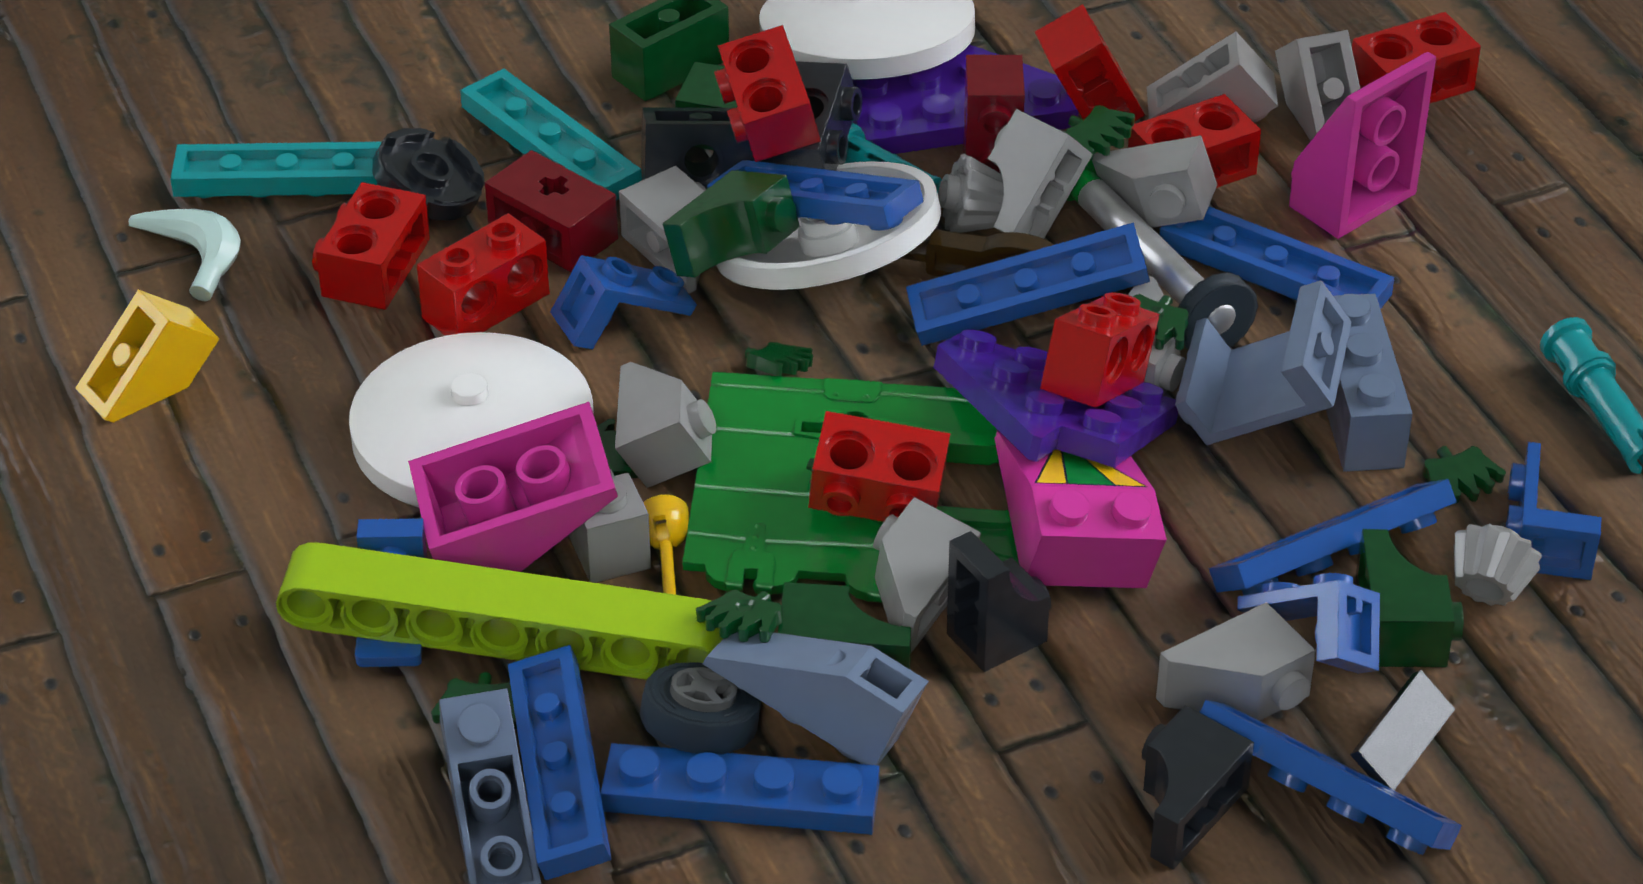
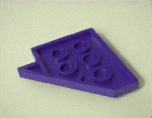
M969 44L956 57L927 70L889 78L852 79L854 87H858L862 93L861 115L858 121H853L852 123L862 128L866 140L893 154L963 144L966 55L999 54ZM1023 63L1024 113L1058 130L1071 128L1072 126L1068 125V121L1072 115L1078 117V110L1057 75Z
M963 330L961 333L940 343L937 347L933 368L1027 459L1035 462L1057 449L1115 468L1175 425L1179 412L1175 405L1176 399L1163 396V389L1147 382L1096 408L1042 390L1040 386L1048 352L1033 347H1018L1015 350L996 344V337L987 332Z

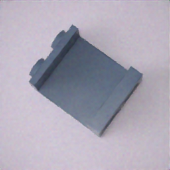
M1316 281L1300 287L1289 332L1231 350L1207 317L1196 321L1175 405L1183 421L1193 427L1206 445L1334 407L1352 321L1323 281Z

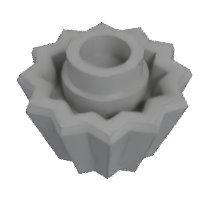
M965 153L961 154L959 160L954 162L951 174L944 175L939 188L938 198L940 207L944 208L942 216L945 218V229L950 230V232L962 233L994 228L993 226L997 221L1003 202L1004 185L1002 174Z
M1490 523L1483 527L1469 524L1466 530L1455 532V586L1462 589V594L1470 596L1475 602H1484L1490 606L1495 604L1505 606L1507 602H1514L1540 570L1538 562L1542 555L1531 547V540L1521 538L1515 531L1507 527L1491 525Z

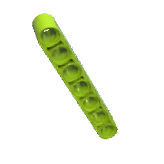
M308 542L299 545L293 551L276 601L277 611L286 622L306 630L388 642L421 644L422 647L516 661L571 645L578 660L579 670L645 680L659 668L675 663H703L708 654L723 640V638L719 637V628H716L714 631H707L705 621H697L696 608L711 602V600L326 543Z

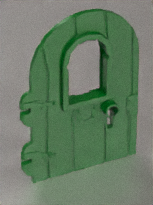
M713 372L708 405L716 421V432L712 434L711 462L697 468L682 562L683 570L705 572L707 582L714 588L726 592L736 589L743 593L744 580L754 579L753 591L755 594L765 591L769 595L783 593L784 582L796 583L798 578L845 582L846 586H850L849 593L855 598L867 602L882 603L875 581L879 551L874 549L873 544L883 522L855 516H837L827 511L808 508L810 496L808 488L812 471L806 468L810 458L815 459L825 412H836L950 433L946 462L979 465L999 463L995 444V436L998 430L955 388L888 384L879 381L834 378L814 379ZM937 507L938 510L981 532L980 540L1002 562L1012 557L1019 564L1009 510Z

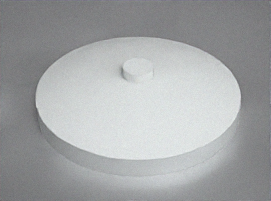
M767 0L761 8L759 23L760 32L777 26H784L795 61L847 64L852 79H880L927 70L959 55L968 47L974 37L975 8L972 0Z
M871 161L838 165L836 171L919 180L924 202L905 215L903 221L898 226L882 231L872 230L866 225L851 223L829 225L824 220L800 217L798 218L800 227L767 254L755 253L740 256L718 264L717 268L722 275L732 282L752 288L772 290L821 286L847 280L876 270L915 249L936 228L941 216V207L934 181L925 172L899 163Z
M485 332L461 333L438 337L418 343L393 355L381 363L363 381L352 401L349 416L353 453L362 472L374 485L391 497L419 508L408 461L586 402H590L594 414L593 398L589 385L579 369L562 354L539 342L514 335Z

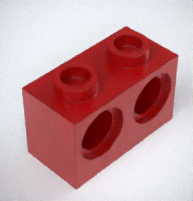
M1083 4L1034 31L1053 71L1083 120L1092 112L1094 106L1098 105L1105 106L1108 109L1133 113L1135 121L1145 116L1127 78Z
M1446 12L1357 37L1352 41V51L1360 89L1426 52L1436 56L1429 104L1475 89L1481 45Z
M783 25L718 45L724 68L714 71L724 104L735 101L737 105L736 108L727 110L736 142L740 143L748 140L755 162L821 142L811 104Z
M1225 94L1153 117L1132 126L1128 148L1202 136L1217 182L1216 188L1257 174L1261 129Z
M361 182L349 202L343 203L340 206L336 221L326 237H321L315 245L312 265L313 269L319 274L321 297L386 310L430 240L426 195Z
M509 213L417 264L422 319L445 336L485 332L550 294L546 240Z
M1106 293L1095 301L1082 304L1079 308L1055 318L1040 389L1096 408L1144 383L1160 314L1140 308L1141 302L1135 297L1121 293Z
M826 411L812 468L808 508L827 511L837 516H855L882 522L891 514L899 517L914 497L937 509L945 472L950 433Z

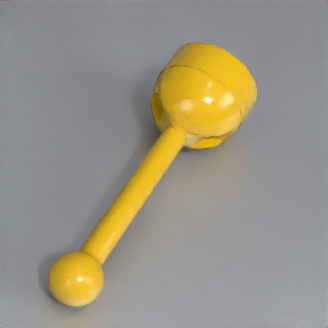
M657 495L643 502L649 515L650 546L660 550L663 593L676 595L672 546L677 547L687 536L689 510L685 501L679 497ZM665 519H666V522H664V523H659V524L656 523V521H661V520H665Z

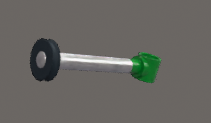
M1092 160L1089 161L1066 201L1075 200L1104 230L1134 222L1148 273L1152 274V277L1179 303V308H1184L1188 311V327L1184 331V345L1188 350L1196 321L1206 317L1229 348L1233 347L1246 335L1255 320L1258 302L1254 290L1239 275L1228 272L1214 274L1204 279L1097 175Z

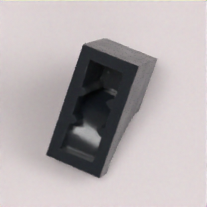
M972 531L950 540L946 634L983 672L1047 642L1051 598L1043 582L1035 576L1031 577L1012 557L1002 562Z
M1186 705L1166 726L1164 724L1157 725L1147 737L1142 749V759L1146 761L1143 791L1154 796L1159 803L1158 808L1154 812L1150 857L1172 870L1175 869L1249 788L1254 747L1253 741Z

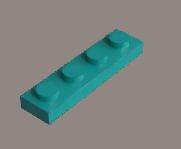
M503 68L460 90L462 108L524 155L533 150L593 183L603 186L616 194V200L619 199L620 190L642 181L641 168Z
M381 142L177 144L170 178L173 197H267L270 195H309L319 197L324 195L354 194L361 182L378 185L372 174L374 155Z

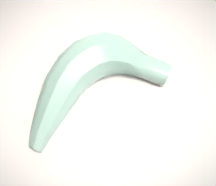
M168 209L131 215L129 218L130 227L182 241L198 249L202 258V264L189 291L194 298L200 301H209L220 278L233 265L240 250L241 239L236 228L228 219L212 211Z

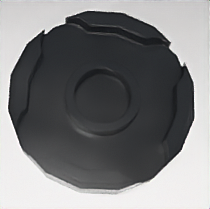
M402 128L387 134L373 158L372 174L379 186L426 195L427 214L430 219L456 220L471 213L482 195V188L485 184L484 172L477 159L462 144L450 138L447 144L433 139L436 132L424 128Z

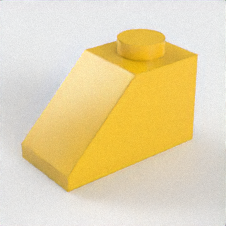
M138 289L75 388L104 420L114 423L188 388L220 338L190 308Z

